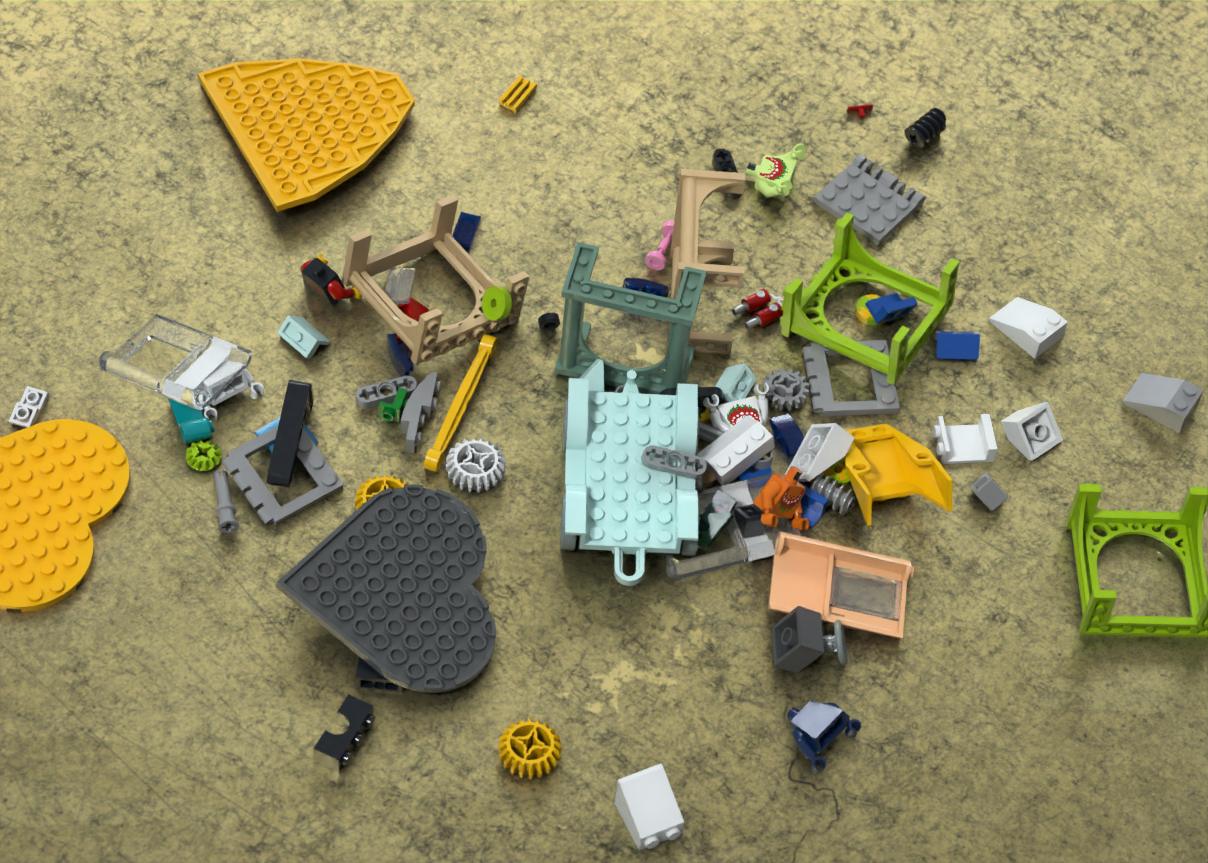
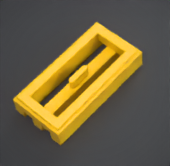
M520 75L499 99V105L516 113L536 90L537 83H530V79L524 80L523 76ZM527 87L528 89H527V90L524 92V94L518 99V97L520 96V94H521V93L523 92V90ZM516 99H518V101L514 105H511Z

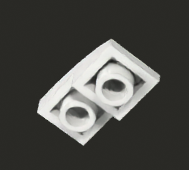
M27 386L21 401L17 402L9 423L25 428L34 425L49 397L48 392Z

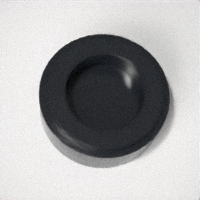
M556 313L541 315L538 318L540 329L545 331L556 329L560 325L559 315Z

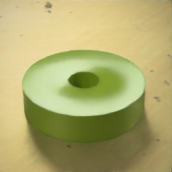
M491 286L485 291L482 298L483 313L487 319L492 321L506 319L512 307L511 295L505 287Z

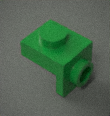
M398 389L393 404L380 402L378 405V417L386 421L399 423L408 401L407 389Z

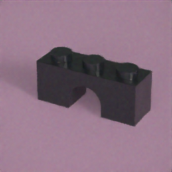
M348 694L337 711V724L346 728L347 731L342 734H332L325 730L313 748L314 761L337 772L341 770L343 765L347 766L352 757L351 752L355 747L360 746L364 737L363 733L366 729H370L375 721L373 705Z

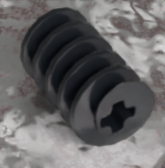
M938 108L930 109L929 112H926L904 130L907 140L915 147L923 148L925 144H928L930 140H933L946 129V116Z

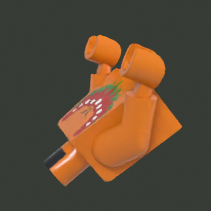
M791 466L786 475L773 474L753 503L765 512L761 516L763 524L776 527L778 517L792 518L795 516L791 523L793 529L807 530L809 528L808 519L801 518V513H803L801 498L805 492V487L798 482L803 473L800 469Z

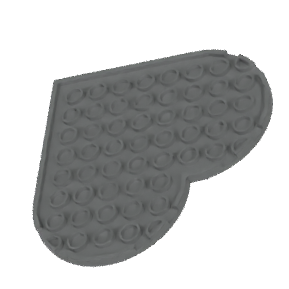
M412 484L404 485L402 488H388L377 493L317 545L276 584V588L382 676L401 687L413 691L437 693L450 691L466 685L483 671L494 649L496 637L495 621L492 619L488 603L478 590L473 587L485 563L487 552L485 535H483L479 526L480 522L474 513L459 499L440 489L435 491L423 488V485Z

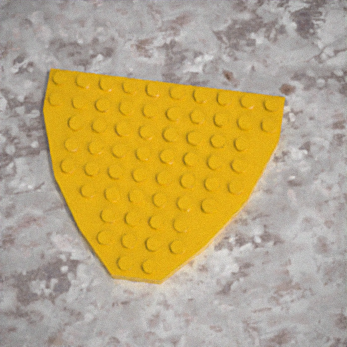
M301 58L235 62L198 73V80L277 212L316 200L366 168L395 137L415 106V99L398 74L348 63Z

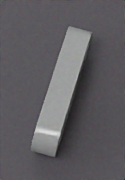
M402 376L361 387L356 391V404L360 408L369 409L378 406L380 402L391 403L397 394L396 387L397 391L399 388L407 389V398H410L417 387V381L412 376ZM383 389H389L392 391V394L386 396L380 392Z
M654 445L646 447L641 455L642 463L648 468L693 479L700 478L707 467L705 460L700 456ZM650 452L654 453V457H656L654 461H650L648 456ZM666 455L663 464H660L662 456ZM676 457L680 461V465L678 467H671L668 464V458ZM685 460H687V463H686L687 466H686V468H685V469H682V467H683V465H684V463H685ZM694 463H697L698 468H701L697 472L693 471L694 468L692 466Z

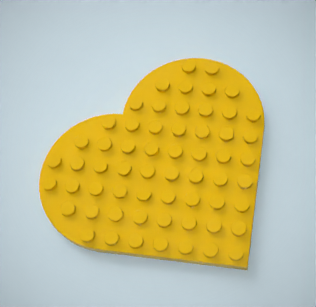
M58 419L41 422L0 438V610L21 609V612H28L47 608L70 596L80 582L86 579L92 566L94 553L93 537L90 528L113 514L112 511L117 505L122 503L128 491L130 478L129 462L123 447L114 436L103 428L85 421Z

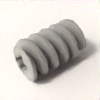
M823 471L815 477L810 489L828 499V507L832 506L834 511L840 510L841 515H847L857 502L856 495L852 496L854 489L851 488L845 492V484L838 488L839 480L837 479L831 484L830 475L825 479L822 478Z

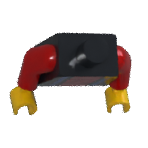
M319 253L313 260L302 264L300 270L304 284L332 307L340 299L352 297L361 299V293L354 286L352 288L344 287L338 274L327 266L329 260L322 257L323 254Z

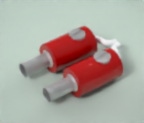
M761 289L742 299L741 305L733 308L732 313L735 316L743 311L751 313L770 303L771 298L778 300V303L775 302L754 313V318L744 323L746 329L756 325L763 327L783 316V311L781 310V301L783 299L780 296L776 297L773 294H769L766 289Z

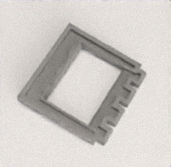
M886 340L857 341L889 356ZM811 343L810 346L803 348L814 413H822V417L899 413L900 406L895 385L886 382L887 375L872 368L871 373L877 400L834 402L826 356L841 354L817 343Z
M278 426L227 453V458L222 461L230 475L235 474L233 480L242 492H246L245 497L255 510L260 508L257 514L265 525L273 522L276 526L343 489V482L304 428L297 458L301 460L305 469L318 484V487L282 507L247 459L249 456L275 443Z

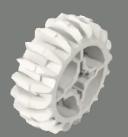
M472 437L471 441L463 439L462 444L456 442L455 448L450 449L446 457V471L449 479L453 480L454 486L460 484L461 490L468 488L470 493L472 489H476L479 493L481 489H485L488 492L490 486L495 488L497 482H501L502 476L505 473L506 460L497 444L492 445L490 440L483 442L482 437L479 441H475Z

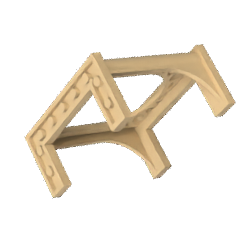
M681 169L670 247V258H672L671 299L676 300L685 266L707 271L704 285L742 287L744 267L708 264L714 261L732 262L734 242L698 240L699 211L705 199L714 192L743 194L746 173ZM670 322V324H669V331H668V338H667V347H668V340H669V333H670L671 322ZM690 329L688 346L695 347V352L731 354L733 335L691 332Z
M454 194L436 201L430 232L368 257L372 234L368 230L349 236L342 283L346 287L353 284L412 351L411 361L415 365L428 362L436 356L446 354L450 350L462 347L475 339H480L484 334L496 332L509 324L516 323L520 318L529 275L525 271L508 277L506 286L492 280L451 236L458 205V199ZM438 250L472 288L476 300L475 308L467 318L451 325L440 326L443 313L438 308L420 315L418 322L405 315L371 277L429 252ZM491 286L505 287L511 295V311L507 318L502 321L489 320L480 311L482 309L481 300L483 295Z

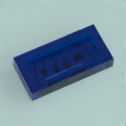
M461 212L452 237L465 251L470 252L481 222V216Z

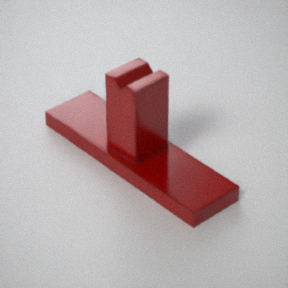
M873 104L849 106L847 112L858 111L859 118H865L864 111L872 110Z

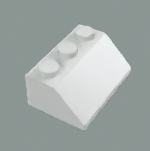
M745 416L696 456H700L705 460L706 469L723 486L729 484L775 448L774 439L759 421Z

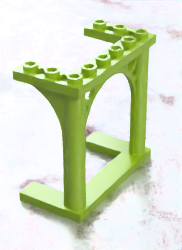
M846 212L843 218H839L834 226L836 235L833 239L834 251L831 258L823 263L821 271L813 276L811 284L802 291L803 281L795 278L790 285L787 284L784 288V302L781 308L783 316L780 321L782 325L781 334L788 338L792 333L800 335L887 375L886 382L895 385L952 307L960 261L952 258L942 271L940 288L885 265L870 255L860 244L854 233V215ZM841 269H846L850 272V276L843 277L839 272ZM851 282H874L911 298L914 297L916 300L933 308L910 339V329L903 325L892 339L890 356L840 334L831 327L825 318L823 306L826 298L832 291ZM816 313L819 317L808 319L806 314Z
M1091 483L1079 484L1066 519V529H1071L1083 615L1079 626L1080 634L1208 637V584L1202 551V523L1208 508V487H1189L1180 512H1149L1147 510H1096L1102 493L1101 485ZM1093 530H1104L1107 536L1101 537ZM1165 532H1177L1178 535L1175 538L1169 539L1165 536ZM1128 534L1149 536L1166 544L1175 552L1183 565L1191 617L1110 615L1117 596L1116 590H1100L1097 557L1102 547L1110 540ZM1093 541H1096L1099 544L1093 545Z

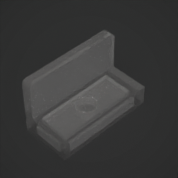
M390 267L385 293L395 305L410 303L416 273L414 268Z

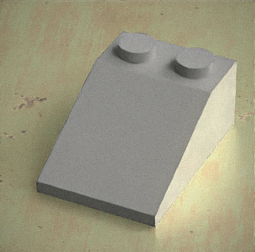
M1141 373L1122 403L1180 433L1198 406L1204 390L1186 380Z

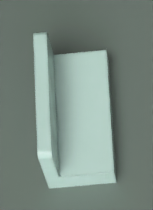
M288 315L277 332L305 358L311 359L319 345H329L330 340L304 318Z
M743 363L727 367L715 387L722 389L723 398L728 403L746 398L757 378L748 366Z

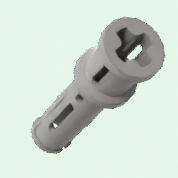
M219 470L214 472L213 477L218 499L216 514L220 519L218 529L222 533H233L238 529L239 524L235 520L236 507L231 502L228 473L225 470H221L222 478H220Z

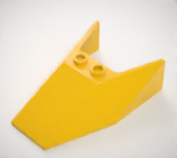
M888 424L846 430L855 438L851 444L850 451L845 455V468L867 526L872 525V502L885 501L895 497L904 498L908 495L919 494L944 510L952 511L953 480L928 448Z

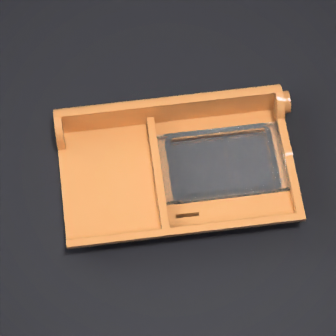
M779 531L774 548L768 610L788 614L797 606H801L821 613L822 622L834 624L836 620H840L844 627L902 640L907 580L912 579L914 566H911V561Z

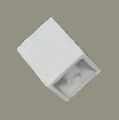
M662 764L618 780L614 804L639 850L644 848L651 849L657 846L659 842L667 839L674 840L682 834L684 820Z

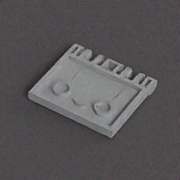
M858 154L847 168L814 197L813 202L838 219H842L846 212L854 215L853 229L879 245L923 204L926 196L920 192L916 193V190L911 188L902 197L899 194L905 189L906 183L903 181L898 183L899 179L888 171L883 173L884 170L881 167H877L870 176L867 173L872 169L873 162L871 160L867 161L865 156Z

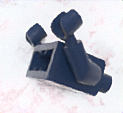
M810 701L802 710L794 707L791 708L787 715V719L791 721L792 737L805 758L811 760L810 770L814 774L819 773V769L815 764H820L823 769L826 766L825 759L816 757V753L820 755L844 729L849 737H855L857 731L861 728L859 720H850V716L835 703Z

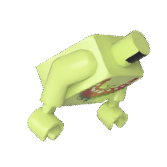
M802 143L794 146L793 151L784 155L764 156L761 165L749 163L746 174L756 177L755 189L767 198L774 197L784 201L790 193L789 189H793L791 182L796 170V158L803 160L806 156L804 153L806 148Z

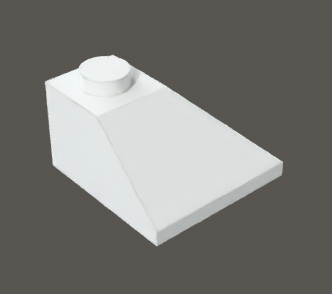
M1048 402L1018 410L1001 421L1008 440L1029 461H1033L1063 441Z

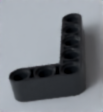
M289 379L266 484L290 487L305 417L310 415L312 411L314 395L311 383Z

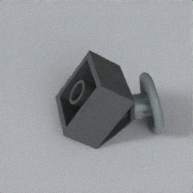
M797 606L771 627L775 667L798 673L825 653L836 652L840 664H847L846 640L840 620L834 622L835 636H832V634L825 635L821 613Z

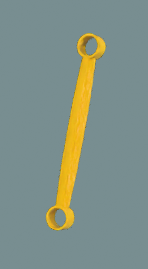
M488 334L483 335L478 353L450 406L434 446L427 452L424 469L436 473L439 471L444 452L466 412L467 405L473 397L488 359L494 355L498 342L497 337Z

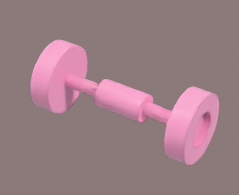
M674 221L664 222L661 232L665 237L657 249L658 252L651 251L645 258L647 266L651 269L662 270L667 263L663 253L667 250L670 239H672Z

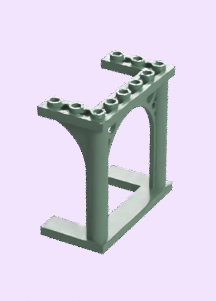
M577 242L562 289L561 297L565 298L561 350L555 366V373L580 378L596 359H601L604 364L605 385L613 387L625 385L627 372L630 370L635 371L637 374L635 382L639 393L660 395V392L664 389L677 388L678 383L686 384L695 352V347L688 346L690 329L693 325L707 271L685 266L676 300L591 281L590 278L598 256L599 247ZM585 303L671 322L666 356L659 363L645 368H631L613 364L600 358L586 344L591 323L583 322Z

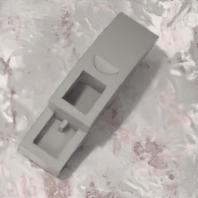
M433 371L416 387L404 408L401 418V433L407 434L406 452L414 453L416 445H420L422 432H419V428L424 427L425 419L430 420L432 411L436 412L437 398H435V394L440 393L441 381H437L438 372Z

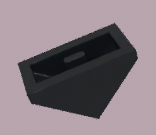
M755 504L734 507L733 513L742 539L764 534L766 525L761 522V516L765 512Z

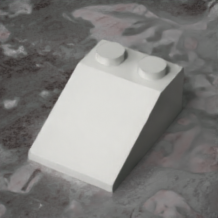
M1016 297L988 320L1034 359L1063 338L1068 323L1053 309Z
M836 423L812 424L785 475L790 467L794 466L803 472L798 482L812 480L843 458L850 451L855 437Z

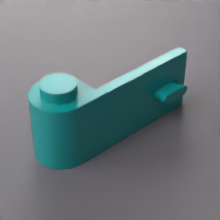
M194 392L180 403L168 398L185 445L212 437L211 433L214 432L212 420H207L206 417H203Z

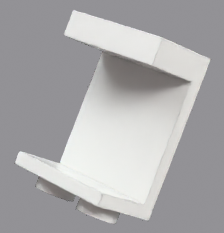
M981 414L977 425L945 426L943 416H938L936 425H933V437L937 438V455L941 456L942 464L994 462L997 445L990 414Z

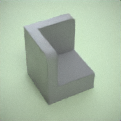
M987 472L970 486L991 511L1008 498L1004 489Z

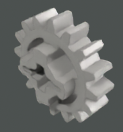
M781 367L780 372L772 370V374H767L766 379L763 380L762 392H764V383H767L769 390L765 396L768 402L772 401V407L779 405L780 410L787 407L789 411H791L792 406L798 409L800 403L805 404L806 398H808L809 383L805 382L806 377H799V371L792 373V368L784 371L783 367Z

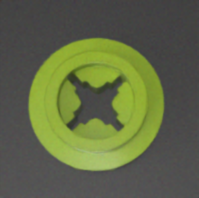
M200 440L199 443L192 442L191 447L186 450V462L191 468L198 471L211 470L221 461L222 456L218 444L214 445L211 440L208 442ZM199 451H202L203 453L207 452V457L203 455L200 456Z

